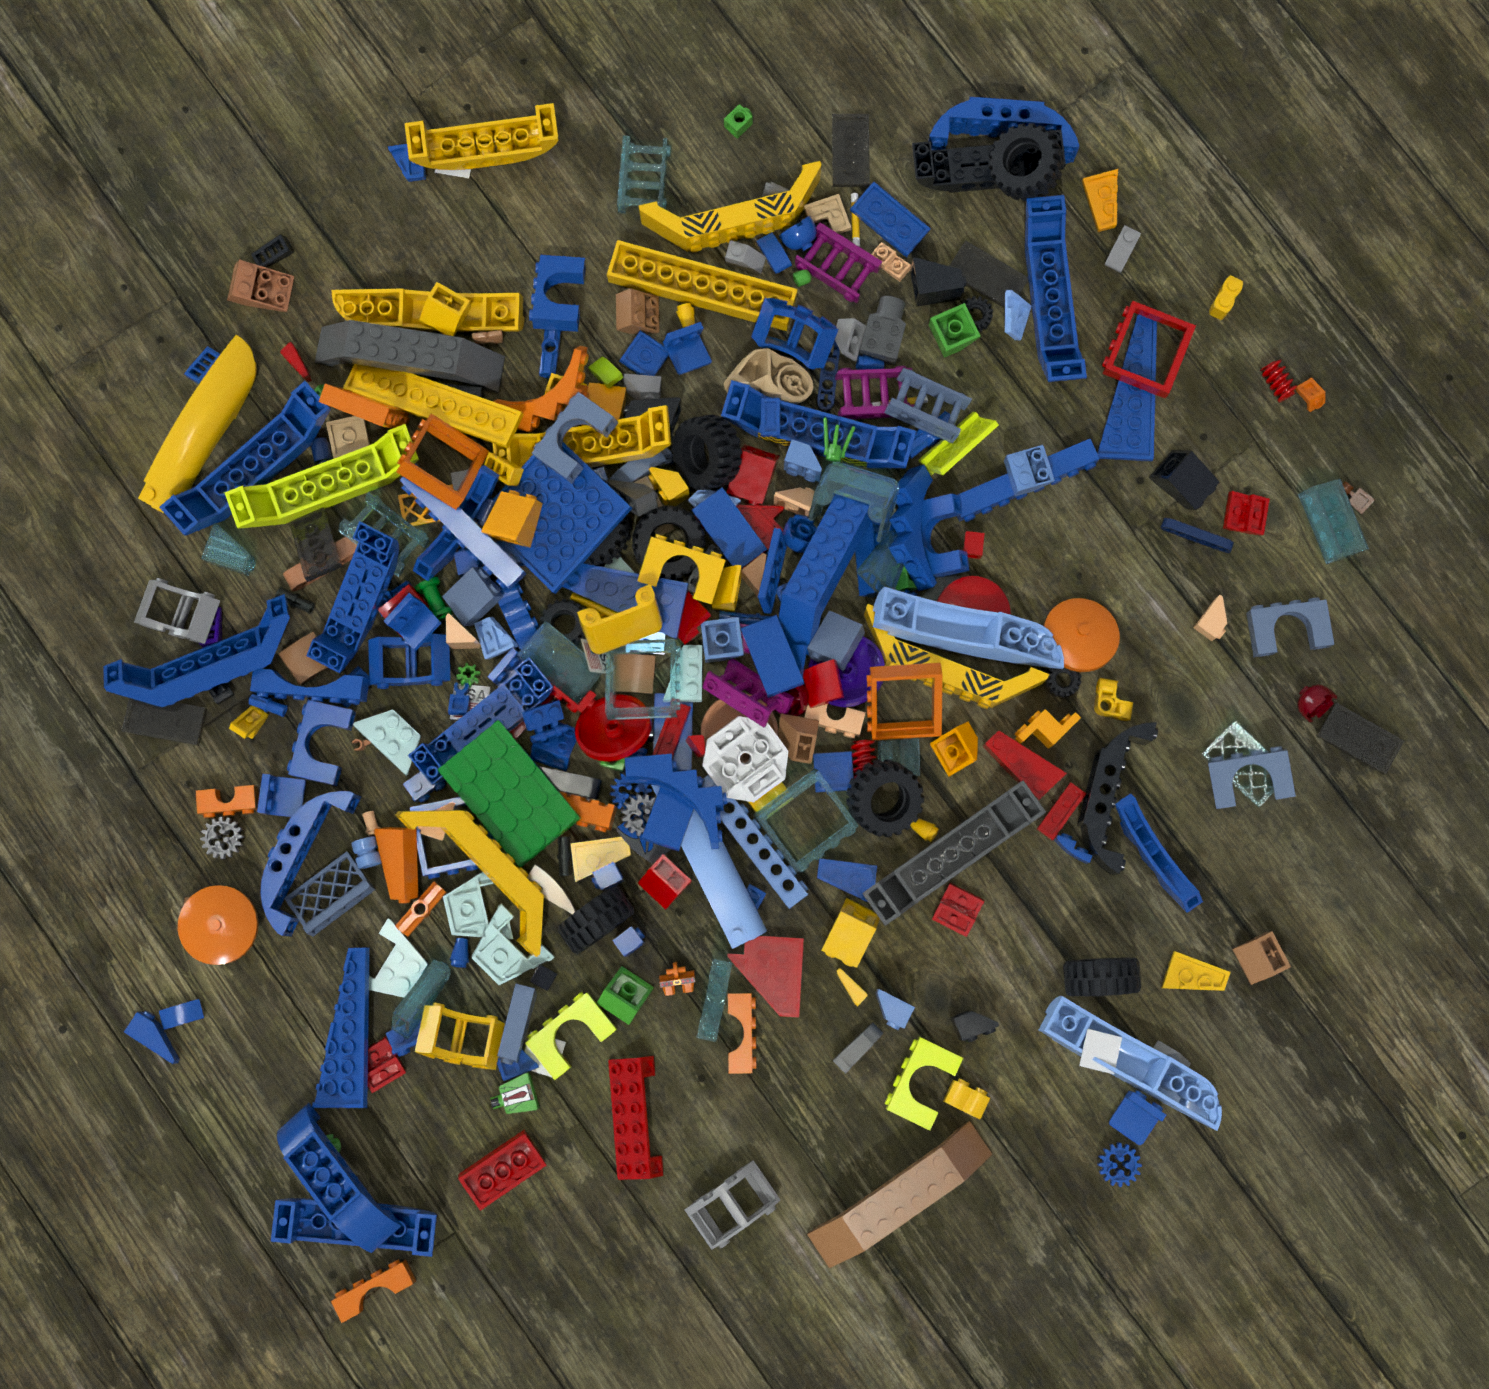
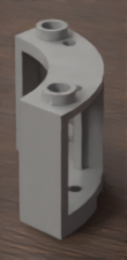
M160 578L149 580L134 623L156 631L165 632V630H168L169 635L205 644L220 600L215 599V595L208 592L199 594L167 585L168 581ZM156 587L182 595L171 626L146 618ZM197 599L199 601L189 629H183L193 600Z
M753 1160L727 1178L723 1184L698 1198L684 1210L711 1250L717 1246L721 1249L730 1242L729 1239L749 1226L763 1214L769 1215L776 1209L775 1205L780 1201V1198ZM743 1178L747 1179L764 1204L748 1218L729 1191L731 1187ZM720 1197L738 1224L722 1234L704 1207Z

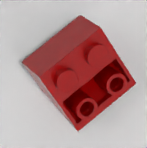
M662 854L640 879L638 884L666 910L692 883V880Z

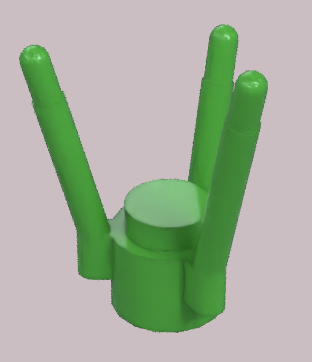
M824 417V455L828 461L840 462L841 458H845V452L855 431V426H852L841 450V446L837 445L839 425L837 424L835 426L833 444H830L829 447L827 418Z

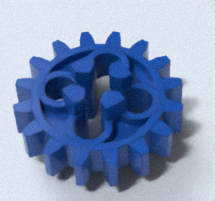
M620 773L621 779L614 778L616 785L610 786L614 789V791L610 792V795L615 796L611 801L613 803L618 802L616 806L618 809L622 806L623 809H626L627 807L624 805V802L629 798V794L625 791L619 792V787L624 786L627 790H631L632 786L631 783H627L626 776ZM637 783L633 786V790L637 793L643 792V796L652 792L651 788H647L649 784ZM635 794L630 795V797L637 799ZM640 802V803L638 804V809H639L640 811H642V809H641V805L643 804L642 802Z
M1118 1142L1116 1147L1113 1144H1109L1110 1150L1103 1148L1105 1155L1098 1156L1102 1159V1162L1097 1163L1098 1166L1102 1167L1099 1173L1105 1174L1103 1179L1105 1181L1110 1179V1185L1112 1186L1116 1182L1118 1187H1122L1123 1182L1129 1186V1180L1136 1181L1134 1175L1141 1174L1137 1171L1138 1167H1142V1164L1137 1163L1140 1156H1134L1136 1150H1129V1145L1127 1144L1123 1148L1121 1143ZM1111 1154L1115 1155L1116 1160L1122 1162L1123 1167L1129 1169V1175L1125 1176L1124 1171L1117 1168L1118 1165L1115 1162L1110 1161L1109 1157ZM1126 1154L1129 1155L1128 1161H1124V1155ZM1112 1168L1115 1169L1114 1175L1109 1173Z

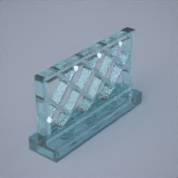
M1232 721L1202 755L1208 761H1212L1208 753L1213 748H1221L1223 759L1224 748H1235V753H1238V748L1245 747L1249 750V755L1251 754L1250 751L1262 749L1263 752L1268 751L1236 721ZM1228 733L1235 737V746H1224V737ZM1249 764L1248 773H1238V771L1235 773L1236 780L1233 778L1232 783L1258 808L1274 793L1273 786H1267L1266 774L1270 773L1266 772L1265 768H1263V772H1252V764ZM1263 774L1264 786H1253L1252 775ZM1238 775H1249L1250 786H1241L1238 782ZM1244 788H1250V793L1247 792ZM1253 788H1264V797L1259 802L1253 797Z

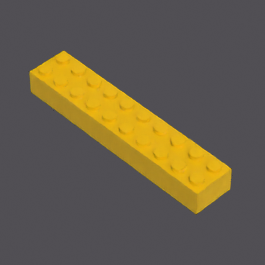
M617 240L607 272L609 283L682 303H691L693 306L755 323L765 298L788 301L787 305L794 307L798 289L619 240ZM774 315L770 327L787 331L791 318Z

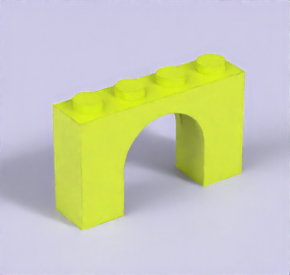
M582 992L573 999L575 1003L570 1007L565 1005L558 1011L559 1016L554 1020L551 1017L542 1024L544 1026L539 1032L535 1030L527 1036L529 1040L525 1044L554 1080L558 1079L572 1067L558 1050L555 1041L556 1032L564 1022L572 1019L584 1022L600 1042L617 1030L616 1026L588 992L586 994Z
M918 1037L917 1040H913L909 1050L912 1051L910 1057H905L901 1068L904 1070L901 1076L897 1075L895 1078L893 1094H888L884 1104L887 1105L886 1109L927 1130H931L938 1112L917 1102L912 1097L909 1090L910 1078L922 1066H935L955 1076L963 1058Z

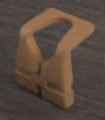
M502 330L472 334L473 340L480 346L489 342L503 343Z

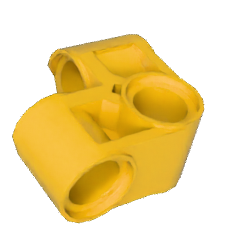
M1099 678L1096 686L1095 712L1100 716L1130 721L1133 702L1116 698L1118 681ZM1101 702L1108 704V711H1104L1101 708Z

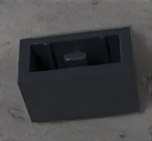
M969 1010L950 1017L958 1039L967 1043L978 1039L977 1035L981 1033L988 1035L995 1032V1028L999 1026L998 1022Z

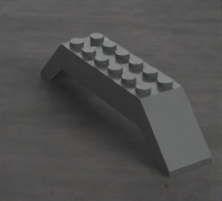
M354 320L322 327L315 358V364L334 367V365L350 363L456 380L473 387H482L483 391L499 393L505 356L461 337Z
M1021 781L862 894L886 926L991 850L1041 817L1046 811L1026 783Z

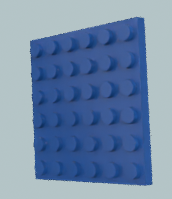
M563 441L562 448L564 453L583 467V470L572 484L532 455L521 467L524 471L518 486L506 484L501 490L507 493L509 490L519 492V496L526 497V494L536 496L537 500L543 503L531 548L505 541L501 542L555 594L632 509L615 490ZM501 491L495 496V498L493 499V501L496 502V500L498 499V497H499Z

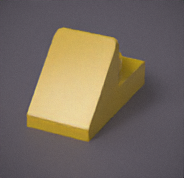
M250 706L231 722L229 729L244 739L246 737L253 739L269 714L255 706Z

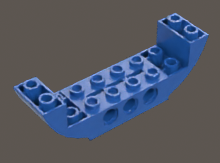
M970 97L968 101L952 107L943 114L934 125L929 136L932 150L946 149L949 132L953 135L964 133L971 136L987 135L989 137H997L1002 133L1006 134L1009 132L1008 129L1012 126L1018 128V124L1024 123L1028 126L1029 123H1033L1037 127L1039 125L1044 127L1047 131L1062 130L1066 164L1074 162L1079 149L1077 137L1068 122L1056 111L1046 107L1044 102Z
M359 521L353 539L358 541L357 547L323 633L312 640L306 655L338 673H341L349 664L365 640L369 630H371L378 613V608L381 606L398 564V541Z
M530 657L514 669L517 672L432 742L429 744L422 743L408 754L409 758L431 786L445 780L437 769L491 727L497 720L501 721L510 732L524 721L523 711L540 706L550 695L553 686Z
M308 1103L277 1131V1141L284 1159L327 1218L355 1244L372 1253L402 1225L390 1210H381L316 1122L320 1119V1116L312 1108L311 1104Z

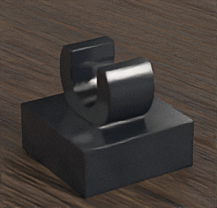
M228 683L219 684L208 690L217 705L235 695Z

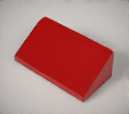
M688 736L685 741L697 758H701L705 754L704 736Z

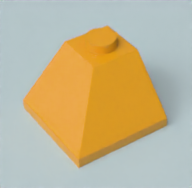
M969 721L955 727L930 743L948 777L977 760L978 737Z

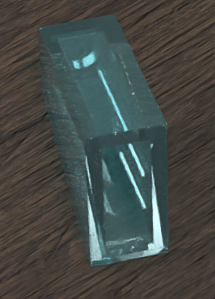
M213 524L201 559L206 563L249 576L250 571L252 572L255 568V558L218 524Z

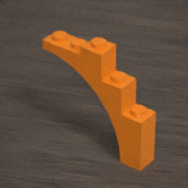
M579 346L574 349L570 365L564 376L545 395L527 401L497 399L493 402L521 411L524 415L517 429L530 433L538 428L540 417L556 420L559 413L564 411L563 404L569 405V400L578 392L589 399V393H587L588 386L581 385L585 379L584 366L589 358L587 354L588 348Z

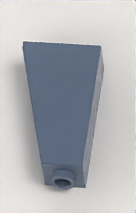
M515 984L497 1055L504 1064L512 1065L513 1062L518 1063L537 998L535 988Z

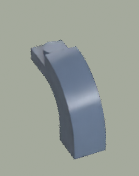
M667 447L652 458L628 461L609 480L634 483L650 474L649 468L651 467L661 469L674 463L672 459L673 454Z

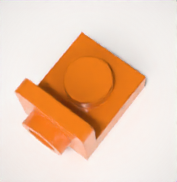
M1313 378L1297 386L1296 392L1307 403V410L1309 412L1319 409L1325 404V391Z

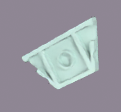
M390 710L353 724L406 776L408 775L412 763L408 754L417 748L421 735L394 710Z

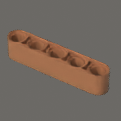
M355 531L285 571L283 576L293 592L298 591L351 561L358 541L353 539Z

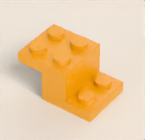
M1046 709L1043 712L1038 710L1028 720L1030 724L1028 726L1024 724L1014 734L1016 736L1014 740L1021 744L1033 733L1049 749L1081 717L1076 712L1073 715L1068 713L1058 722Z

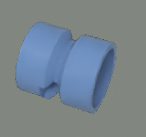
M375 836L359 839L351 843L353 852L358 854L356 858L358 869H365L382 863L380 854L376 851L378 846Z

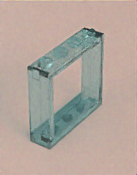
M676 639L637 640L606 652L605 714L607 720L677 717V710L681 709L680 699H677V693L681 692L680 681H677V675L681 674L680 663H677V657H681L680 646H677ZM671 652L670 706L615 708L616 654Z
M816 768L753 814L796 873L806 870L810 866L809 863L822 858L826 850L838 846L842 838L854 834L855 829L858 827L856 821ZM818 781L848 824L796 862L766 822V819Z

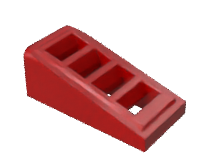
M289 342L280 350V353L307 382H311V376L292 342Z

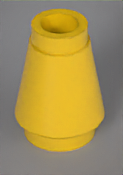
M691 303L677 306L678 311L676 313L682 327L695 324L694 307H692Z
M920 818L916 823L912 822L910 824L911 828L925 841L932 842L939 831L935 824Z

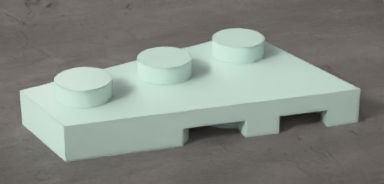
M683 645L663 702H702V645Z

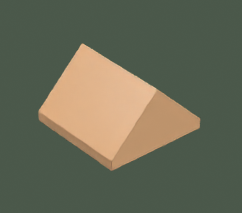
M449 613L446 615V643L451 649H474L481 647L480 643Z

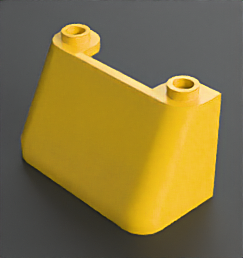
M651 584L641 587L636 592L637 606L601 619L598 611L593 608L577 612L580 625L593 653H606L653 635L661 630L663 625Z

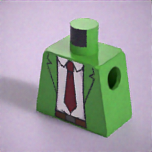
M530 1072L499 1086L501 1095L490 1098L493 1109L504 1106L506 1114L533 1111L540 1108Z

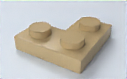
M839 194L804 205L806 216H811L814 223L827 219L830 228L838 234L851 230V225Z

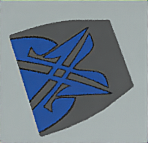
M643 810L641 811V815H639V817L643 820L641 827H645L647 824L646 820L643 818V815L646 814ZM635 814L630 818V820H633L634 817L638 815ZM627 821L616 828L623 840L637 854L650 863H654L662 854L665 855L671 850L670 848L642 840L643 832H641L640 836L636 835V830L630 833L629 828L624 827Z

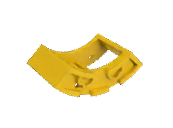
M433 1003V1006H424L415 1048L416 1053L433 1059L436 1057L452 1064L460 1065L461 1062L474 1068L496 1070L497 1055L505 1023L499 1021L497 1016L487 1015L485 1018L463 1014L444 1008L445 1005L440 1003ZM442 1015L456 1019L450 1051L436 1047ZM467 1022L490 1025L484 1057L461 1054Z

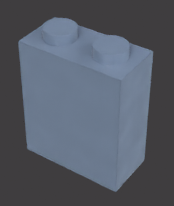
M472 567L442 596L463 626H474V623L478 622L504 597L500 592L499 586L491 580L490 575L482 567Z
M828 611L807 647L810 658L816 662H826L835 659L838 669L844 671L865 634L863 625Z

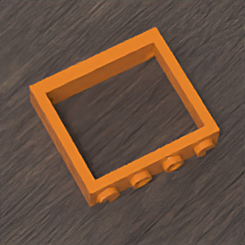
M324 384L318 401L382 427L393 429L409 423V413L329 384Z
M431 413L426 421L422 419L419 423L418 428L420 430L416 429L412 435L411 440H413V443L410 441L404 449L406 455L403 453L397 463L400 466L396 472L456 510L465 499L489 450ZM426 431L473 461L457 491L410 462Z
M940 663L870 667V675H866L867 687L870 686V690L867 691V702H870V706H867V717L870 718V721H867V732H871L872 740L942 736L943 674ZM932 678V720L877 724V681Z

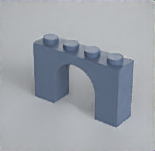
M579 392L569 400V405L564 411L559 413L556 422L546 430L545 436L534 446V451L532 452L539 461L571 484L581 473L583 467L563 451L562 441L566 432L576 425H588L607 438L618 424V421L611 414Z
M1319 597L1308 599V602L1301 603V600L1290 601L1289 605H1282L1281 602L1270 604L1271 607L1263 608V605L1251 607L1252 609L1246 613L1254 657L1269 656L1277 653L1274 626L1277 619L1284 615L1297 617L1303 622L1307 630L1310 650L1329 648L1334 645L1327 600H1320Z
M1277 746L1270 748L1271 751L1263 752L1262 749L1250 751V755L1243 756V753L1231 754V758L1223 759V756L1212 757V761H1208L1216 809L1236 806L1232 785L1233 777L1241 767L1249 764L1262 766L1270 773L1276 800L1295 797L1287 749Z

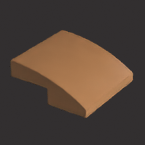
M314 632L304 636L279 653V656L299 686L315 678L318 673L328 668L306 656L312 640L316 638Z
M616 654L614 669L616 675H614L613 692L653 694L655 656Z

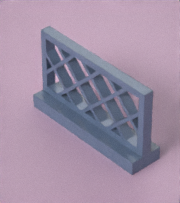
M345 852L284 899L303 925L305 932L313 937L376 889L368 881L361 869H358L357 863L350 853ZM345 859H348L350 862L349 871L340 870L341 862ZM329 871L335 872L333 883L324 882L325 874ZM339 873L348 874L346 884L337 883ZM352 874L359 875L363 880L356 886L350 885ZM313 883L319 884L317 894L308 893L309 887ZM323 884L332 885L331 896L321 895ZM336 886L346 887L343 896L334 897ZM297 895H302V906H295L292 899ZM308 896L317 897L315 908L306 907ZM321 898L330 899L329 906L325 909H319ZM305 910L314 911L313 918L306 922L303 918Z

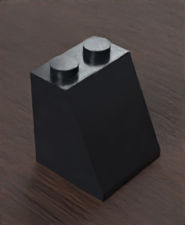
M913 258L910 274L916 307L961 299L964 287H966L965 275L962 276L961 269L920 258Z
M681 398L633 400L629 406L626 405L623 416L625 418L640 416L648 411V408L667 405L671 439L682 410Z
M1172 450L1149 476L1156 485L1185 509L1190 510L1199 509L1204 504V500L1216 490V486L1220 483L1194 452L1188 450Z

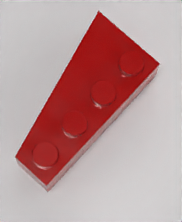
M1001 731L994 734L983 745V748L1017 783L1021 781L1026 783L1037 800H1040L1067 774Z

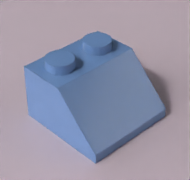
M739 617L704 621L701 624L705 663L725 661L744 655Z
M876 989L875 994L883 1018L888 1021L887 1025L896 1030H899L900 1027L905 1029L915 1007L880 989Z

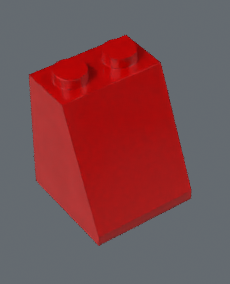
M744 444L741 447L742 464L739 465L740 470L735 479L729 482L726 493L740 500L741 498L749 500L748 503L753 505L763 504L780 456Z

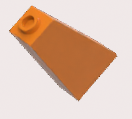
M402 827L375 828L374 833L390 899L399 900V903H410V899L418 898L416 828L414 830Z

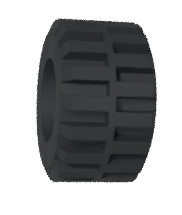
M562 599V601L555 600V603L552 605L551 603L548 604V608L543 610V616L540 617V629L545 639L553 647H558L562 650L564 648L569 650L573 646L575 648L578 647L581 639L585 638L577 612L584 609L573 600L567 601L566 599ZM561 615H571L575 618V628L568 634H559L554 629V623Z

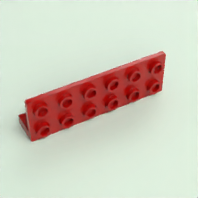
M654 1056L611 1059L608 1061L617 1178L618 1180L652 1179L663 1176L662 1156L650 1157L644 1077L655 1076Z

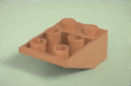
M238 260L234 266L227 300L245 306L287 312L294 276Z

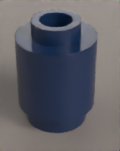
M327 438L312 440L311 449L314 464L318 465L333 459L330 443L327 441Z
M486 499L482 503L475 518L478 520V525L484 526L495 501Z

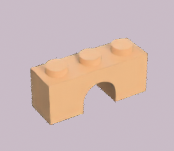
M828 704L815 708H810L808 705L804 718L819 720L818 726L825 728L826 732L836 734L837 731L844 733L843 736L855 739V736L859 737L866 712L847 708L842 719L832 720L826 712Z

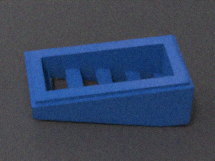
M207 346L189 366L184 375L199 385L220 354ZM208 354H211L212 356L216 357L214 361L207 357ZM206 360L211 364L208 366L203 361ZM202 366L206 370L202 371L201 369H199V367ZM196 371L201 374L199 377L195 375Z

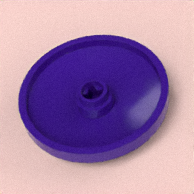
M863 637L844 671L838 669L844 698L830 701L829 704L839 707H852L867 701V691L870 690V686L867 687L866 675H870V667L885 666L881 651L869 639ZM810 659L809 668L823 662H816ZM877 681V692L881 688L883 681Z

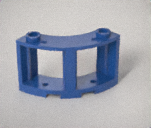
M765 298L751 336L757 345L761 348H772L785 352L803 362L810 369L824 368L839 329L823 316L821 318L812 314L813 311L806 307L798 305L796 308L787 305L788 301ZM774 315L795 319L787 341L767 336ZM805 324L818 333L811 354L797 346Z
M431 634L420 646H431L432 675L417 677L416 651L405 640L403 641L402 637H376L368 640L369 685H377V689H388L389 686L423 684L442 686L443 682L450 681L449 645L446 643V635ZM383 648H405L406 678H383Z

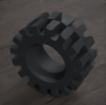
M972 296V299L967 298L966 302L963 303H965L968 311L976 308L982 312V319L974 321L980 333L990 325L993 309H991L992 305L990 303L987 304V299L983 301L980 296L978 299H976V296Z
M1050 668L1047 672L1049 676L1045 681L1050 693L1055 694L1054 696L1064 698L1071 696L1080 688L1082 676L1079 672L1066 668ZM1059 673H1066L1070 676L1071 682L1069 686L1061 687L1057 684L1056 677Z

